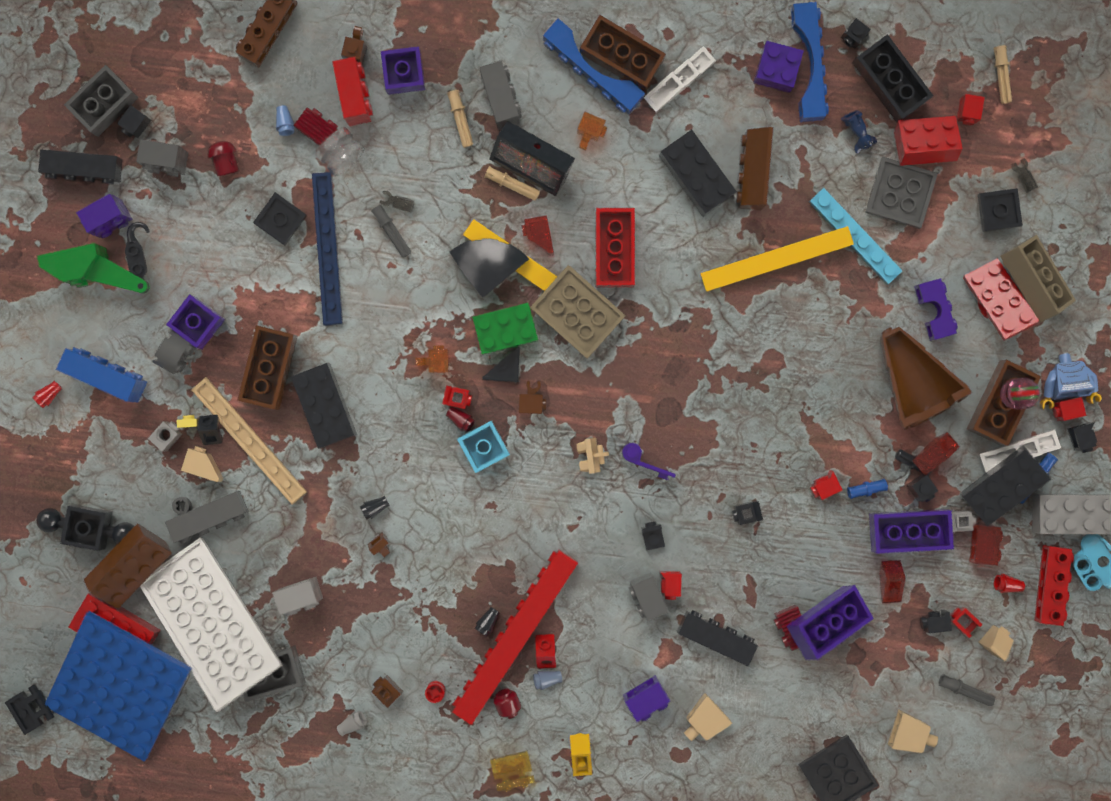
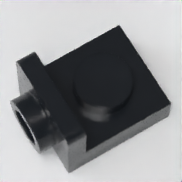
M855 18L841 38L845 45L856 49L871 29Z
M217 414L199 417L197 431L203 445L222 444L223 437L218 426L219 417Z
M656 521L645 523V527L641 529L646 551L665 547L661 524H656Z

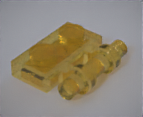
M528 750L490 759L494 780L499 778L503 780L502 783L496 784L497 791H511V788L522 786V788L528 787V784L535 783L534 775L526 777L525 772L532 771ZM519 774V779L509 781L508 776Z

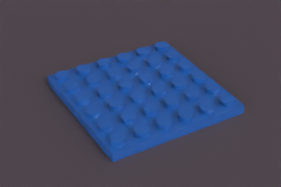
M89 611L80 625L45 705H48L55 713L145 762L192 667Z

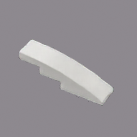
M703 46L690 59H687L674 72H671L644 99L655 112L659 111L716 62L715 58Z
M1055 429L1010 443L1008 446H1001L981 453L980 457L985 472L991 470L1023 445L1033 457L1060 449L1061 446Z

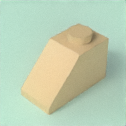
M199 446L188 448L181 471L215 482L223 481V476L212 455L206 453L205 448Z
M993 625L978 643L992 655L1005 661L1008 658L1014 640L1009 637L1011 633L1001 626L999 628Z

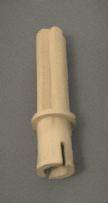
M1006 45L993 48L996 63L994 68H997L1001 103L1008 104L1012 102L1008 72L1010 62H1008Z
M453 90L447 93L452 108L450 111L454 114L462 146L464 148L473 145V140L464 112L465 106L462 104L459 90Z
M491 166L488 167L487 173L484 176L499 183V186L503 185L532 200H536L540 194L538 189L512 178L506 172L504 174Z

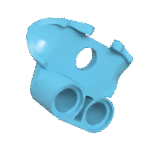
M1086 534L1081 541L1082 549L1074 555L1072 566L1088 590L1096 591L1101 586L1110 589L1111 554L1109 551H1111V545L1098 534ZM1105 556L1109 559V563L1107 566L1101 567L1097 563L1098 559ZM1080 560H1086L1087 563L1084 567H1077V563ZM1089 577H1096L1094 584H1087Z

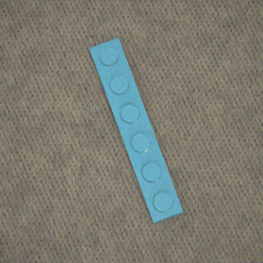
M825 188L809 201L835 230L849 227L854 243L851 247L887 285L902 272L897 264Z

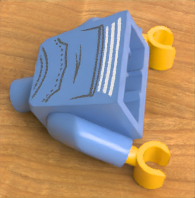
M1069 353L1058 356L1060 363L1056 364L1048 374L1043 393L1045 398L1040 401V407L1044 409L1045 403L1049 402V409H1052L1054 407V403L1051 400L1052 397L1054 400L1086 396V401L1093 404V397L1095 396V401L1100 402L1102 397L1097 394V375L1090 368L1086 367L1083 361L1072 362Z

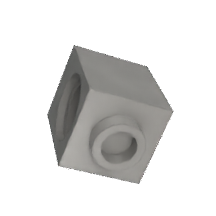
M163 421L148 439L161 451H168L182 433L174 422ZM165 430H168L170 432V438L168 440H165L163 438V432Z

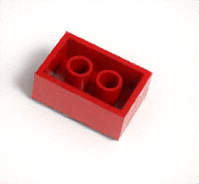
M355 57L332 61L343 118L349 126L371 122L370 116H373V109L369 100H367V97H370L368 86L363 81L366 75L361 62H358Z
M956 116L898 120L894 131L900 166L958 161L963 149Z

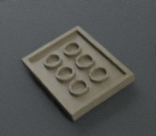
M567 265L530 307L586 359L591 356L626 316L570 265Z

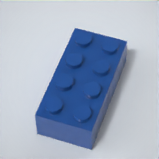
M73 347V349L65 348L56 370L126 402H139L147 384V381L142 379V375L136 372H125V367L118 364H108L109 360L100 356H90L91 352L76 347Z

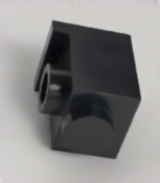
M945 609L941 610V614L940 611L928 612V615L920 617L921 628L929 634L952 631L950 612Z

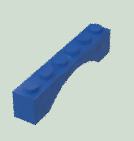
M817 2L793 4L790 9L792 29L805 44L810 60L808 87L798 103L800 122L820 121L829 112L828 103H825L827 85L823 83L825 65H822L821 60L824 56L823 46H820L822 28L818 25L821 13L820 8H817Z
M559 18L544 33L543 44L550 51L555 50L559 54L560 60L564 63H570L575 73L579 76L584 75L590 86L599 88L604 98L614 101L616 108L622 113L630 114L644 98L645 93L632 81L613 79L593 69L578 51L573 31Z

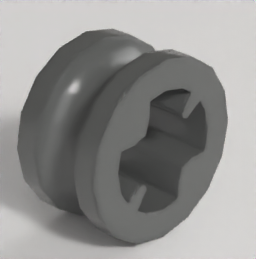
M187 497L176 498L172 503V508L177 514L189 512L192 506L191 501ZM179 501H180V502H185V505H184V507L186 508L185 510H184V509H180V510L178 509L179 506H180V505L178 504Z

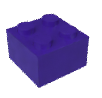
M766 41L753 83L790 93L794 88L804 50Z
M419 46L380 51L385 90L388 95L426 90Z
M108 194L76 212L87 233L98 238L110 236L112 234L111 231L117 228H124L129 224V221L133 220L122 199L112 194Z
M189 294L166 325L194 347L203 350L225 319L197 297Z
M656 675L623 694L624 702L636 722L640 720L642 722L646 721L652 716L651 713L656 710L658 712L664 710L670 702L666 691Z

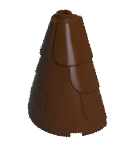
M890 327L881 333L880 342L885 368L889 373L899 422L904 430H907L908 426L913 428L950 409L956 402H961L972 393L968 385L948 370L943 363L927 352L922 344L900 327L895 329Z

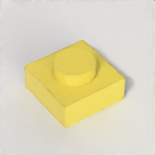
M195 415L183 416V420H177V428L198 427L199 419H195Z

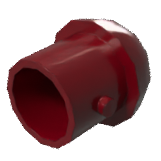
M227 141L214 143L208 149V159H212L217 177L239 171L234 154L237 150L232 143Z

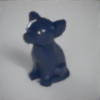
M855 110L841 118V121L858 137L854 147L856 154H859L862 149H868L877 143V139L874 136L867 134L866 125L862 119V112Z

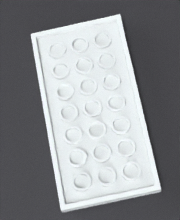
M198 538L159 566L140 586L187 665L192 667L193 675L215 711H220L283 666L203 538Z

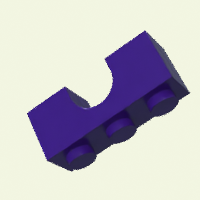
M941 278L914 286L919 305L931 303L937 310L936 317L932 321L925 323L929 340L932 341L957 334V322L952 318V305L947 300L945 294L947 293V288Z

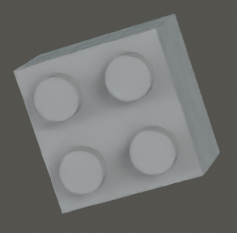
M317 577L282 587L273 592L279 615L286 614V617L298 613L301 610L300 608L303 607L305 610L314 608L323 599Z

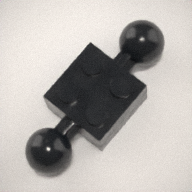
M76 504L67 506L65 517H62L60 512L54 508H46L40 511L36 518L38 528L44 532L51 533L59 528L63 529L60 544L95 551L106 549L108 537L113 538V541L118 544L134 528V525L128 522H122L115 527L110 526L113 511Z

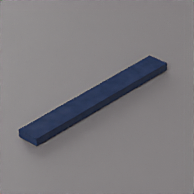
M312 173L323 325L343 324L332 173Z

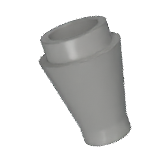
M361 711L351 713L337 726L339 734L344 736L345 734L363 729L364 725L367 724L364 714Z

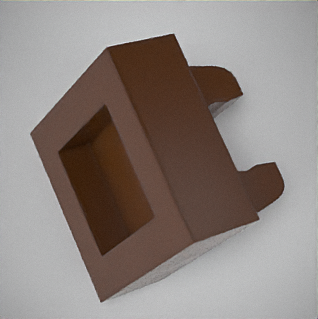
M383 532L368 543L369 551L373 555L379 552L383 557H386L390 553L387 546L389 544L388 538Z

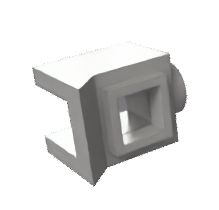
M952 511L953 532L973 531V526H976V517L974 514L972 515V511Z

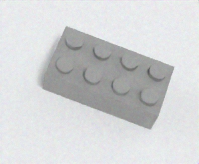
M1032 494V532L1038 534H1111V495Z

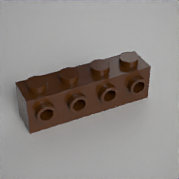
M266 0L263 7H259L254 22L248 25L243 40L241 39L237 43L236 53L238 56L260 68L296 8L297 1Z

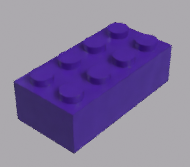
M952 510L869 513L871 552L873 553L954 549Z
M849 585L842 586L787 625V628L805 660H818L874 618L857 587Z

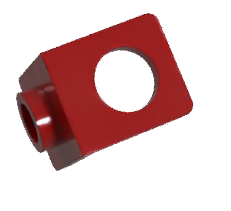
M554 634L536 635L537 668H556ZM545 660L551 661V663L549 664H543L541 662Z

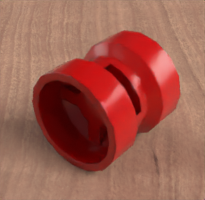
M437 680L430 682L425 690L426 699L431 703L440 702L445 695V685Z

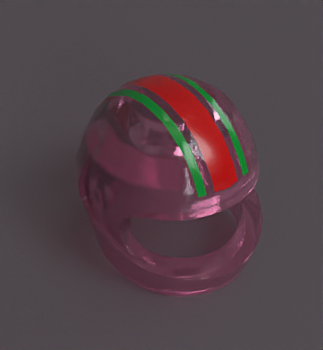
M1029 378L1009 380L1002 386L1000 391L1002 402L1012 409H1029L1038 402L1040 395L1037 384ZM1008 386H1009V388H1008V398H1009V401H1010L1012 404H1010V403L1008 402V400L1006 399V395H1005L1006 389H1007Z

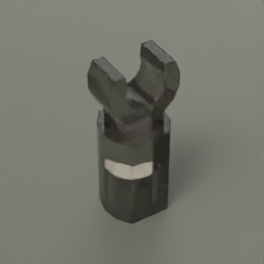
M1023 158L1020 160L1022 163L1021 168L1017 166L1016 162L1011 164L1013 171L1019 174L1018 178L1025 192L1028 193L1039 186L1031 170L1027 168L1028 161Z
M383 191V194L389 196V199L387 201L380 200V204L383 206L392 205L393 208L412 213L415 204L414 200L398 195L392 196L389 191Z

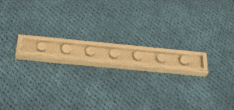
M207 377L192 389L193 393L213 415H218L221 425L292 505L307 493L306 489Z

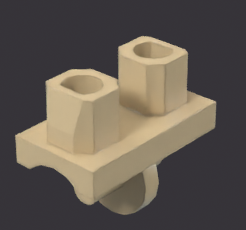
M596 438L585 439V441L577 444L579 454L587 453V460L579 462L580 471L589 472V474L601 472L600 464H605L604 456H609V452H603V445H597Z

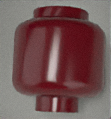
M508 688L498 691L493 703L499 716L507 717L508 719L516 717L522 706L517 693Z

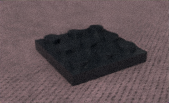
M847 734L798 764L820 801H855L879 786Z

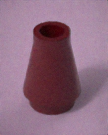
M451 407L446 413V416L461 432L467 433L475 423L471 415L454 407Z

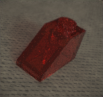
M547 215L524 219L525 225H521L523 237L527 236L530 243L548 255L553 256L554 251Z
M946 432L935 437L912 461L926 475L947 460L960 446Z
M901 560L881 561L879 577L882 604L901 602L906 580Z

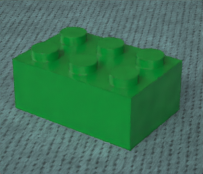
M529 303L472 317L482 355L538 342Z

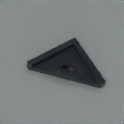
M517 347L482 377V380L518 383L520 347Z

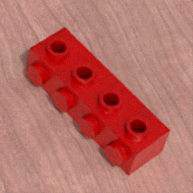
M1043 545L1034 617V621L1038 623L1064 626V622L1067 620L1066 602L1069 601L1070 597L1068 584L1072 579L1070 567L1074 561L1072 549Z

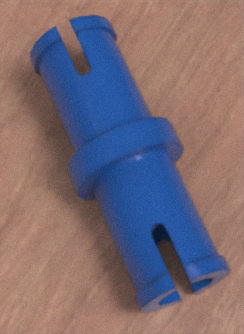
M885 479L870 483L866 481L862 485L847 487V494L850 499L864 495L868 497L872 496L873 493L887 491L888 485Z

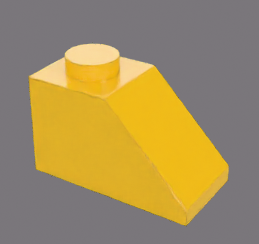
M578 733L570 735L573 776L592 775L589 734Z

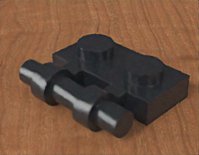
M35 684L28 688L32 694L29 697L22 691L5 702L24 735L44 724L40 718L42 715L45 716L47 721L55 717L49 706L45 705L46 701L42 696L44 695L43 692L38 690ZM34 700L41 709L37 712L31 703Z

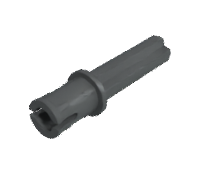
M382 205L372 209L371 212L380 223V228L383 227L403 258L408 256L411 250L394 226L393 219L387 215Z
M945 674L941 675L938 682L939 686L950 689L956 695L959 693L985 705H994V696L966 685L960 679L956 680Z

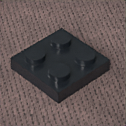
M1018 188L977 194L982 232L1023 226Z
M275 192L253 223L286 246L307 215Z

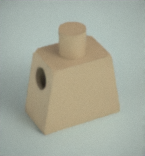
M704 693L686 717L691 726L684 734L691 741L699 734L707 741L729 727L732 722L711 698Z
M898 709L888 745L896 750L923 753L926 745L936 747L938 736L929 734L931 727L928 724Z

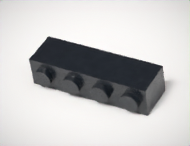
M40 149L38 172L45 175L46 179L57 180V177H64V180L76 181L77 178L83 179V182L95 183V180H100L103 184L114 185V182H121L123 160L118 156Z
M697 611L685 612L677 629L679 635L749 667L758 648L754 638L746 634L742 637L737 634V630L729 626L726 629L720 627V622L709 618V620H705L702 618V614Z

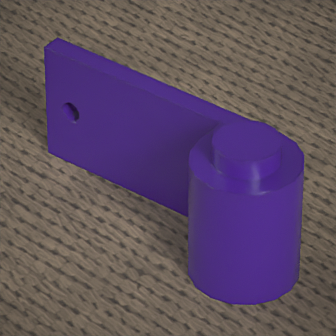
M627 443L623 446L621 453L625 460L659 472L658 477L669 481L668 476L675 478L676 474L640 462L642 450L636 443Z

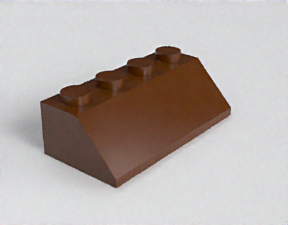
M773 127L747 129L745 135L741 136V146H744L743 154H740L739 165H742V173H738L737 181L741 185L740 192L736 194V203H739V209L762 210L767 205Z

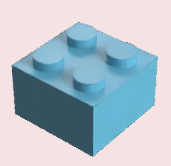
M493 421L457 439L475 473L510 455Z

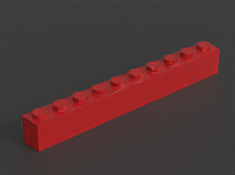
M558 549L557 552L553 551L548 558L549 565L547 568L542 567L537 575L539 580L536 584L532 583L526 592L529 595L525 601L521 599L515 608L518 612L515 616L511 615L505 623L508 627L504 633L499 632L494 640L497 642L493 649L490 647L485 653V662L483 665L478 664L473 672L475 677L472 681L468 679L463 687L465 692L461 697L457 696L454 700L452 713L470 725L473 724L576 568L578 561L562 550Z

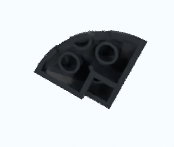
M491 238L467 241L450 251L461 271L482 298L529 260L520 249L512 244H506Z

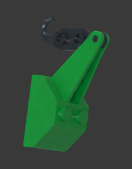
M135 222L127 229L125 255L129 271L110 261L107 248L95 243L38 255L39 267L60 281L77 288L89 286L88 283L98 282L145 294L150 289L149 283L144 279V276L147 274V265L143 247L135 238L134 232L136 228L141 227L145 229L146 233H149V228L145 223Z

